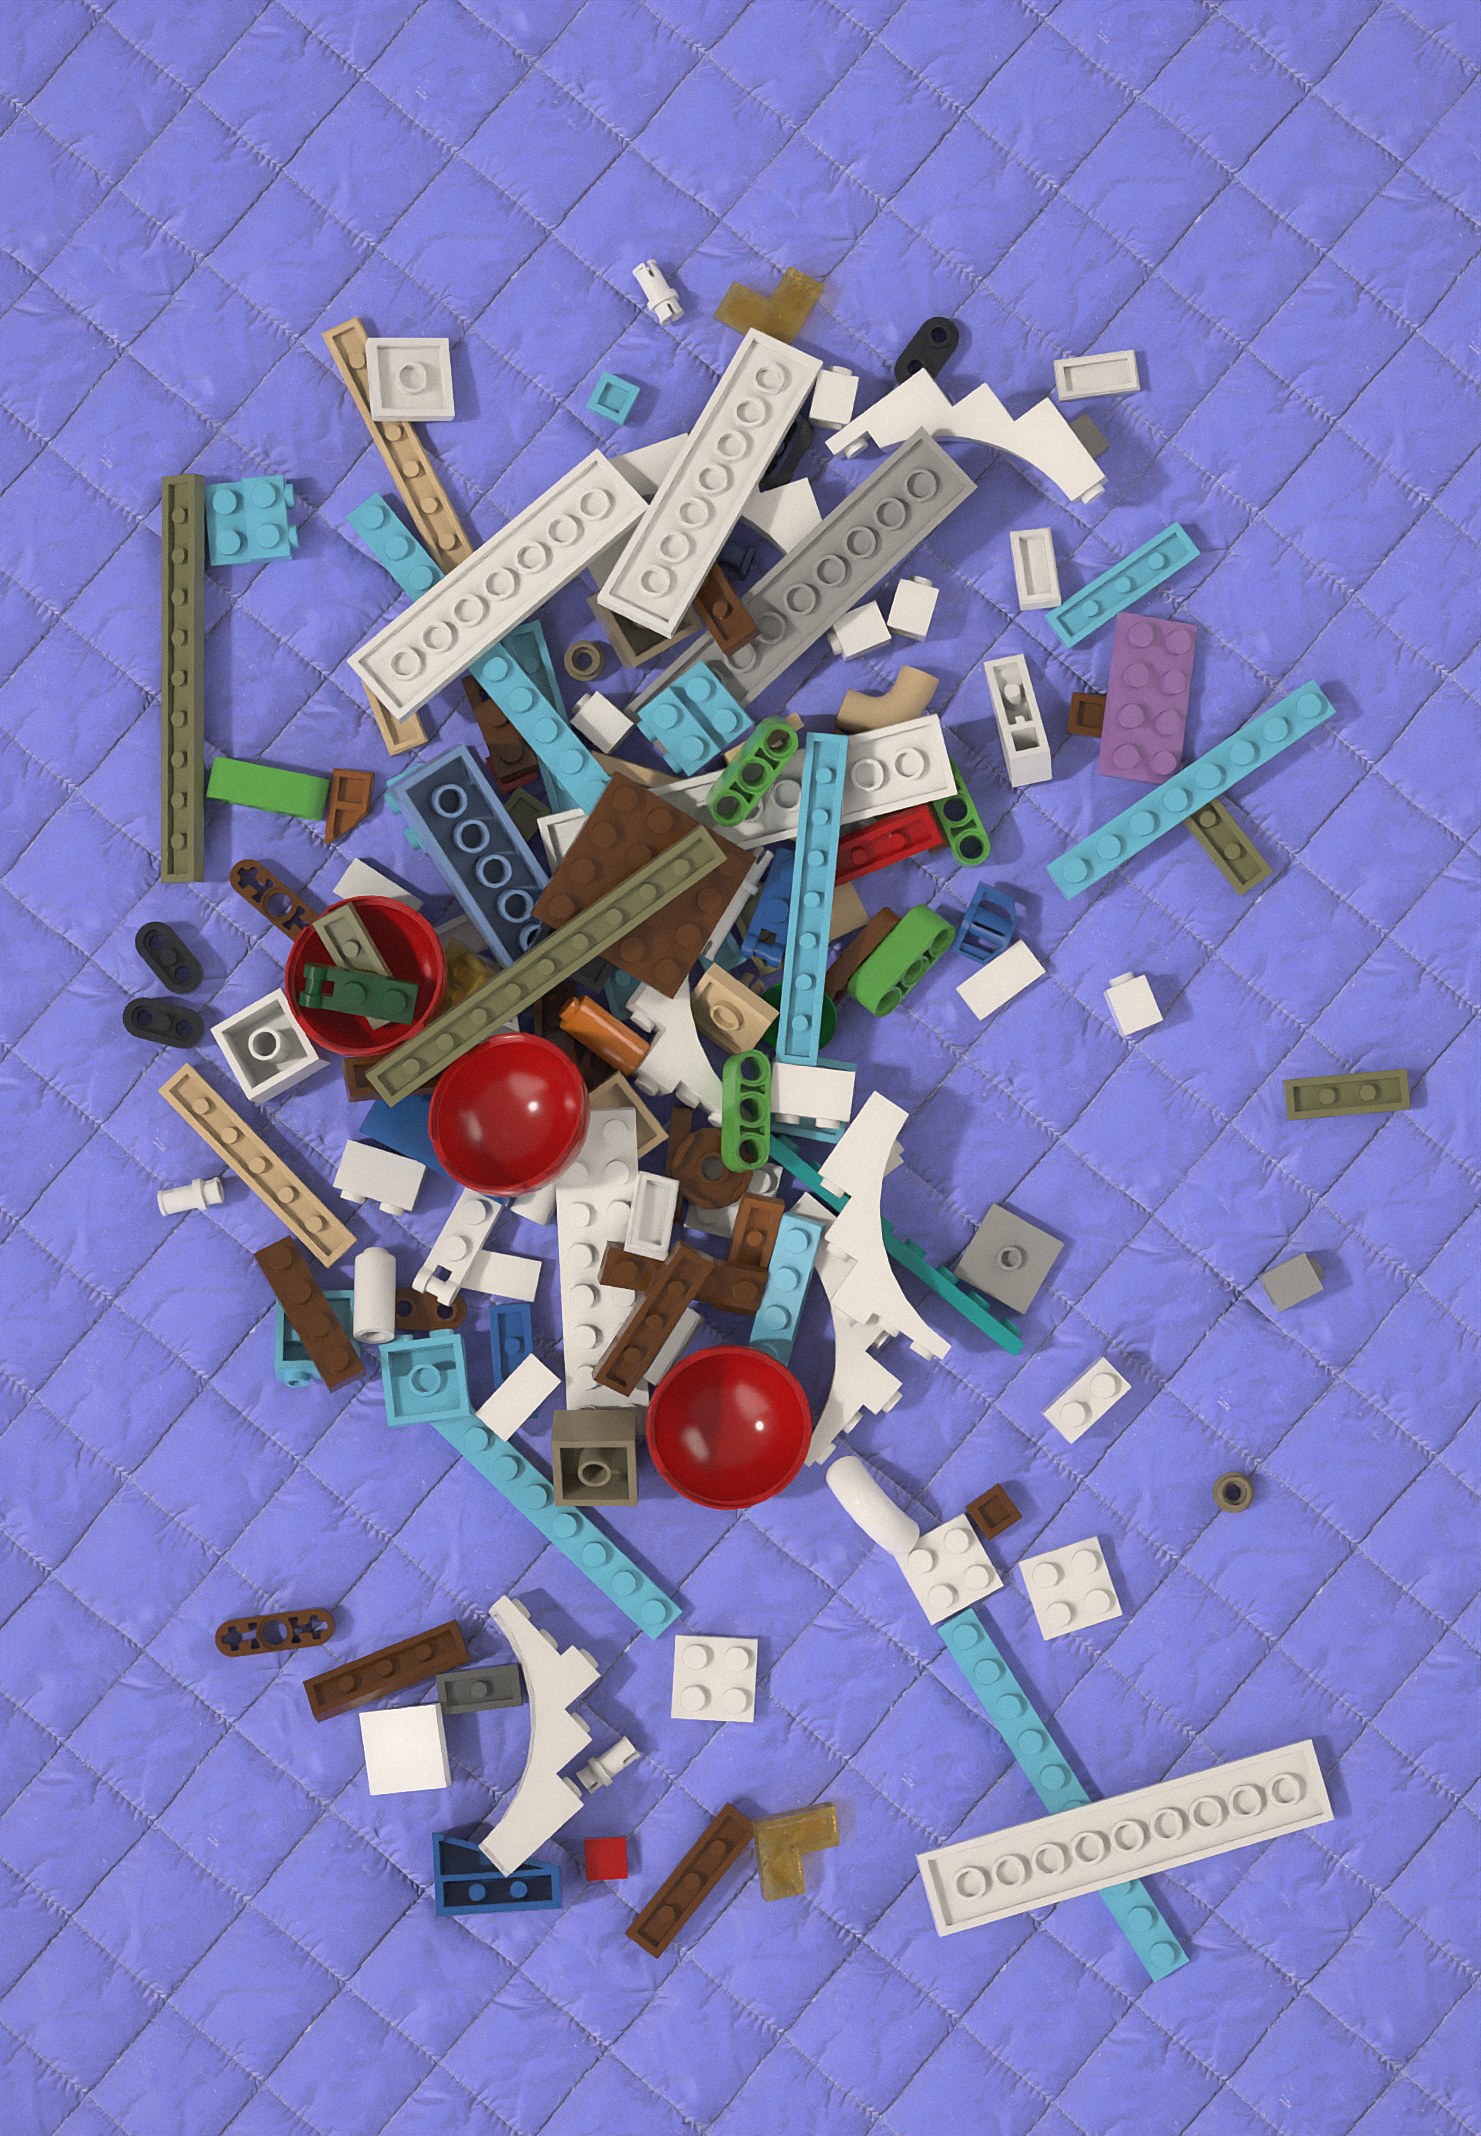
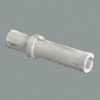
M761 846L748 850L749 853L757 858L700 953L702 954L701 956L712 962L751 894L756 895L759 889L756 885L775 856L770 851L764 850Z

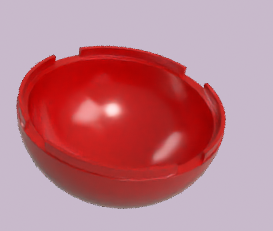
M374 895L357 896L332 904L326 908L327 911L316 919L351 901L392 975L396 978L420 982L414 1023L407 1025L389 1022L373 1031L365 1016L300 1005V991L305 990L307 979L303 976L305 963L317 962L336 966L312 923L308 927L305 926L291 948L285 970V992L290 1010L297 1023L317 1044L346 1057H379L390 1054L436 1020L446 997L448 966L445 951L437 933L430 923L415 909L392 898ZM323 980L321 992L333 994L335 982Z
M514 1032L488 1037V1041L476 1046L453 1061L441 1076L429 1107V1138L432 1140L435 1153L442 1167L460 1184L475 1192L494 1197L523 1196L541 1190L555 1182L573 1165L585 1144L590 1125L591 1105L589 1093L578 1067L557 1045L544 1038L527 1033Z
M723 1344L710 1346L689 1354L677 1362L665 1374L659 1385H657L649 1404L646 1419V1437L650 1455L658 1472L675 1491L701 1506L720 1510H737L749 1508L779 1494L796 1477L803 1466L810 1447L812 1417L809 1402L802 1386L790 1370L780 1361L752 1347Z

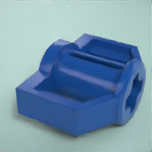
M979 881L950 951L982 965L1004 952L1018 923L1014 896ZM981 898L1010 909L1012 921L979 907ZM966 932L1000 947L992 952H988L963 941Z

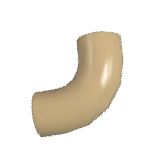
M902 665L893 687L883 696H868L848 688L833 726L858 734L919 718L931 702L939 679L918 669Z

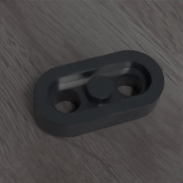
M933 317L923 323L896 361L894 376L899 386L913 376L907 370L908 366L913 363H917L922 368H925L935 380L958 346L959 332L951 320L944 317ZM934 331H942L946 335V340L942 343H936L932 340L931 334Z
M797 414L759 482V485L767 491L790 483L801 458L812 444L814 426L801 414Z
M157 921L149 922L138 930L135 937L136 950L165 987L179 995L195 992L203 982V967L170 926ZM162 936L165 941L164 947L158 951L151 948L152 938ZM182 967H187L190 970V978L185 982H179L176 977L177 971Z
M140 997L129 1002L123 1012V1024L126 1030L131 1035L144 1040L179 1049H190L197 1046L205 1034V1023L202 1017L196 1011L178 1005ZM144 1011H149L152 1014V1022L148 1026H141L138 1021L139 1015ZM188 1021L192 1026V1031L188 1036L182 1037L178 1033V1026L180 1023Z

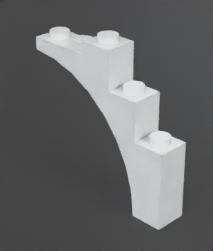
M689 973L673 1000L641 982L623 1008L632 1014L630 1019L636 1026L646 1032H651L652 1030L655 1033L648 1042L650 1047L647 1054L636 1069L630 1073L636 1078L635 1085L650 1096L670 1094L675 1088L677 1090L676 1096L683 1103L692 1108L698 1106L709 1115L708 1121L715 1128H722V1082L711 1068L698 1040L690 1008ZM740 1105L742 1118L749 1122L752 1115Z
M874 1091L817 1173L824 1178L820 1185L838 1198H841L844 1192L851 1196L823 1237L830 1242L826 1248L827 1251L845 1263L850 1257L857 1261L829 1301L836 1307L831 1314L852 1328L856 1321L864 1326L871 1315L875 1313L879 1316L875 1323L877 1326L895 1338L901 1331L914 1340L909 1348L928 1361L934 1355L942 1360L951 1348V1345L928 1327L906 1300L891 1271L882 1240L880 1198L883 1173L893 1142L909 1114Z
M807 1192L789 1211L825 1223L823 1237L836 1219L831 1212ZM822 1237L814 1268L819 1274L830 1301L857 1261L850 1257L845 1263L826 1250L830 1242ZM830 1303L832 1313L836 1307ZM875 1313L871 1315L864 1326L856 1321L852 1328L832 1315L835 1330V1368L828 1399L812 1431L810 1447L804 1461L808 1467L814 1461L820 1465L825 1462L837 1447L831 1442L841 1430L848 1434L863 1417V1414L858 1411L862 1405H865L875 1415L881 1409L888 1413L903 1396L898 1391L902 1383L865 1352L870 1345L877 1350L890 1335L875 1324L879 1318Z
M504 1595L488 1612L508 1638L521 1665L529 1695L531 1735L527 1763L516 1795L500 1822L478 1847L501 1873L507 1877L584 1806L579 1799L582 1796L579 1788L568 1777L561 1779L556 1773L592 1741L591 1737L587 1734L590 1731L587 1723L575 1712L570 1715L565 1708L601 1675L595 1670L598 1667V1663L583 1648L578 1651L572 1645L560 1656L556 1651L559 1646L555 1639L546 1630L541 1629L538 1631L530 1623L528 1618L531 1615L526 1607L516 1598L510 1601Z

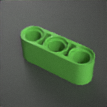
M779 716L765 718L710 788L706 796V804L709 812L718 824L724 827H734L743 822L795 754L799 739L797 733L786 719ZM777 729L787 731V738L781 746H768L767 739L773 731ZM748 764H761L762 771L756 779L746 780L742 778V772ZM733 796L737 798V805L731 812L721 813L717 811V805L723 797Z
M948 756L958 794L933 800L932 803L950 845L949 850L953 859L963 868H977L984 863L989 855V838L959 768L953 758ZM950 801L962 803L966 809L965 818L957 822L947 819L943 811L946 803ZM972 838L979 841L982 847L981 856L976 859L964 857L959 848L960 843L964 839Z
M214 757L206 798L307 820L322 821L330 781L287 770Z
M924 903L913 907L854 973L848 983V994L876 1017H886L901 1003L949 948L956 935L955 927Z
M747 1050L735 1054L727 1059L723 1067L721 1156L725 1166L731 1171L738 1173L762 1167L768 1160L770 1153L771 1065L767 1056L757 1050ZM743 1060L749 1062L753 1068L751 1080L744 1078L741 1073L740 1067ZM743 1101L747 1102L752 1108L753 1114L749 1122L744 1120L740 1114V1105ZM742 1142L746 1143L751 1149L752 1156L749 1163L744 1162L739 1155V1147Z

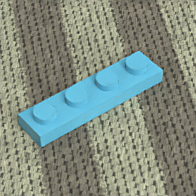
M1176 521L1064 601L1061 606L1046 614L1044 619L1068 651L1116 617L1118 613L1123 612L1197 559L1201 553L1178 521Z
M788 1211L782 1217L768 1269L767 1282L748 1347L771 1355L786 1367H788L826 1226L825 1223Z

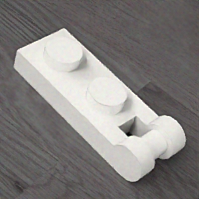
M465 1187L426 1262L416 1275L412 1288L423 1294L426 1291L438 1297V1302L449 1307L457 1296L504 1206ZM440 1266L452 1272L446 1282L435 1277Z

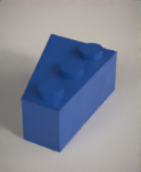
M432 1832L437 1917L564 1909L562 1869L560 1866L528 1857L509 1876L505 1877L478 1847L480 1844Z

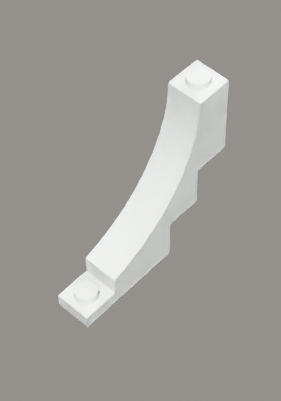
M922 368L825 442L832 453L840 460L845 456L848 459H852L868 447L866 441L871 437L879 448L887 453L898 449L922 426L935 441H961L991 446L1029 462L1050 477L1075 505L1082 501L1085 505H1088L1105 492L1103 485L1109 481L1048 397L1014 421L986 382L953 406L925 368Z
M684 433L609 459L608 461L646 502H650L656 495L689 435ZM806 477L760 493L757 485L738 520L766 538L785 557L822 521Z

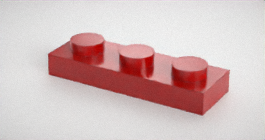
M927 802L840 837L834 888L943 843L942 835Z

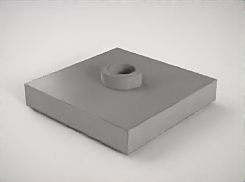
M992 1203L952 1274L1025 1315L1065 1243Z
M686 1308L643 1377L645 1380L655 1386L659 1385L665 1374L680 1361L705 1321V1316L691 1308Z

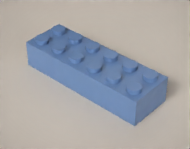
M464 743L454 744L387 787V789L503 970L526 953L525 951L539 929L542 921L532 916L530 912L549 879Z

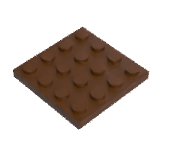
M614 771L530 914L558 930L700 825L701 822L620 772ZM704 824L702 825L725 854L727 860L598 954L601 958L672 1000L757 858Z

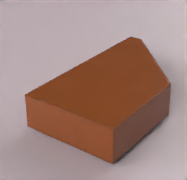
M333 768L324 837L325 844H333L370 815L374 773Z

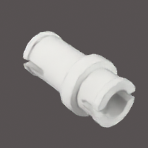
M651 259L647 261V268L643 262L632 273L637 278L649 300L647 306L650 312L656 313L661 325L664 326L670 324L668 319L670 317L673 322L678 320L684 314V310L677 302L679 299L678 293L675 289H670L657 266L656 260Z
M218 1177L207 1181L198 1178L192 1180L190 1185L164 1191L160 1190L158 1191L157 1198L162 1215L169 1216V1214L198 1208L199 1211L208 1210L209 1205L224 1203V1192Z
M623 1736L619 1742L597 1759L592 1756L587 1760L589 1765L580 1772L578 1771L576 1775L592 1795L603 1784L608 1787L613 1783L612 1777L641 1756L627 1737Z

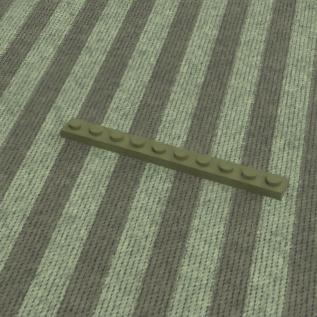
M196 473L162 477L161 883L165 884L204 882L205 476Z
M701 823L365 1072V1076L389 1107H393L727 860V857Z

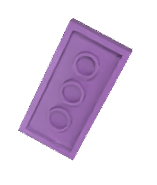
M1126 612L1117 614L1097 775L1161 786L1180 772L1198 626Z

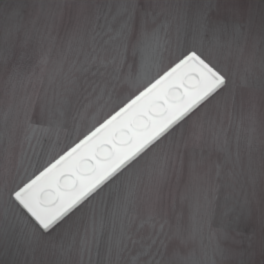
M937 713L849 736L840 825L958 794ZM805 748L796 750L795 754L745 820L734 827H724L718 824L712 817L706 804V796L710 788L725 769L647 790L744 850L797 836ZM759 763L748 764L742 772V778L746 780L756 779L761 774L762 765ZM733 796L723 797L717 805V811L721 813L731 812L737 805V798ZM580 807L537 818L552 875L587 818V815Z
M1307 1738L915 1855L938 1936L942 1937L1334 1820L1312 1740Z

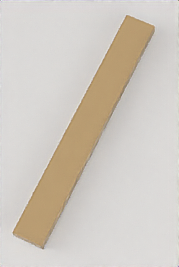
M356 316L321 334L434 563L447 576L475 551L411 422L371 420L365 347L369 337L359 317Z

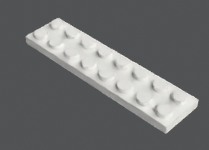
M750 327L597 597L598 604L672 639L814 386L820 369L823 370V361Z
M596 449L346 660L347 663L398 722L402 724L635 527L643 518L649 505L606 457Z
M635 1107L590 1109V1125L585 1144L573 1165L555 1181L567 1410H637L638 1435H646L649 1384L643 1377L648 1368L629 1397L594 1381L591 1374L644 1293L600 1285L597 1278L607 1240L625 1243L633 1192L638 1178Z

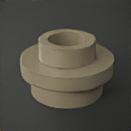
M581 640L573 643L567 649L564 656V665L572 678L586 682L594 680L602 673L605 657L597 644ZM584 654L589 655L593 660L591 666L586 669L580 668L577 665V659Z
M1227 1472L1215 1481L1212 1490L1213 1499L1222 1510L1229 1513H1239L1247 1509L1252 1503L1254 1487L1249 1478L1244 1474ZM1232 1484H1236L1240 1489V1495L1235 1500H1229L1225 1494L1226 1488Z

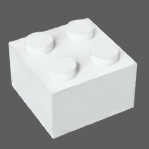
M283 988L275 990L210 1029L248 1100L263 1104L331 1064L324 1048L313 1041L297 1023L290 1010L286 992Z

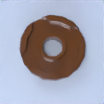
M701 1128L686 1135L676 1146L670 1162L671 1179L679 1181L678 1193L689 1204L703 1209H720L737 1202L742 1197L743 1192L748 1190L753 1177V1170L738 1173L731 1171L725 1166L721 1156L722 1128ZM742 1142L739 1147V1155L744 1162L749 1163L751 1160L750 1152L747 1145ZM710 1156L718 1158L722 1164V1173L715 1180L705 1178L701 1170L703 1161Z

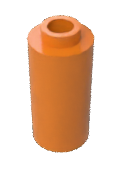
M585 994L581 995L578 999L574 996L570 997L559 1011L558 1016L562 1018L560 1028L614 1069H619L623 1076H628L632 1073L648 1052L650 1044Z

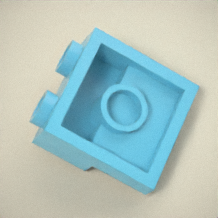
M283 474L242 478V482L205 485V509L212 568L294 561L293 549H299V533L297 524L290 525L289 509L296 508L293 484H286Z
M703 659L637 713L642 719L637 723V726L651 743L658 739L668 751L663 755L668 765L676 774L679 775L685 771L689 777L754 724V721Z
M354 1290L322 1291L360 1358L361 1342L353 1338ZM276 1298L275 1373L277 1379L284 1380V1384L289 1387H305L309 1385V1380L321 1379Z
M441 1329L429 1332L430 1338L414 1340L413 1335L394 1336V1339L389 1341V1344L379 1345L387 1422L390 1429L472 1417L467 1380L469 1375L465 1341L461 1334H454L453 1329Z

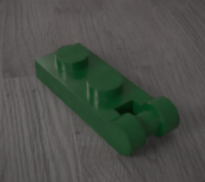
M317 962L305 963L303 976L307 979L305 990L300 991V1005L407 1025L414 1023L420 982ZM323 980L335 982L333 994L321 992Z

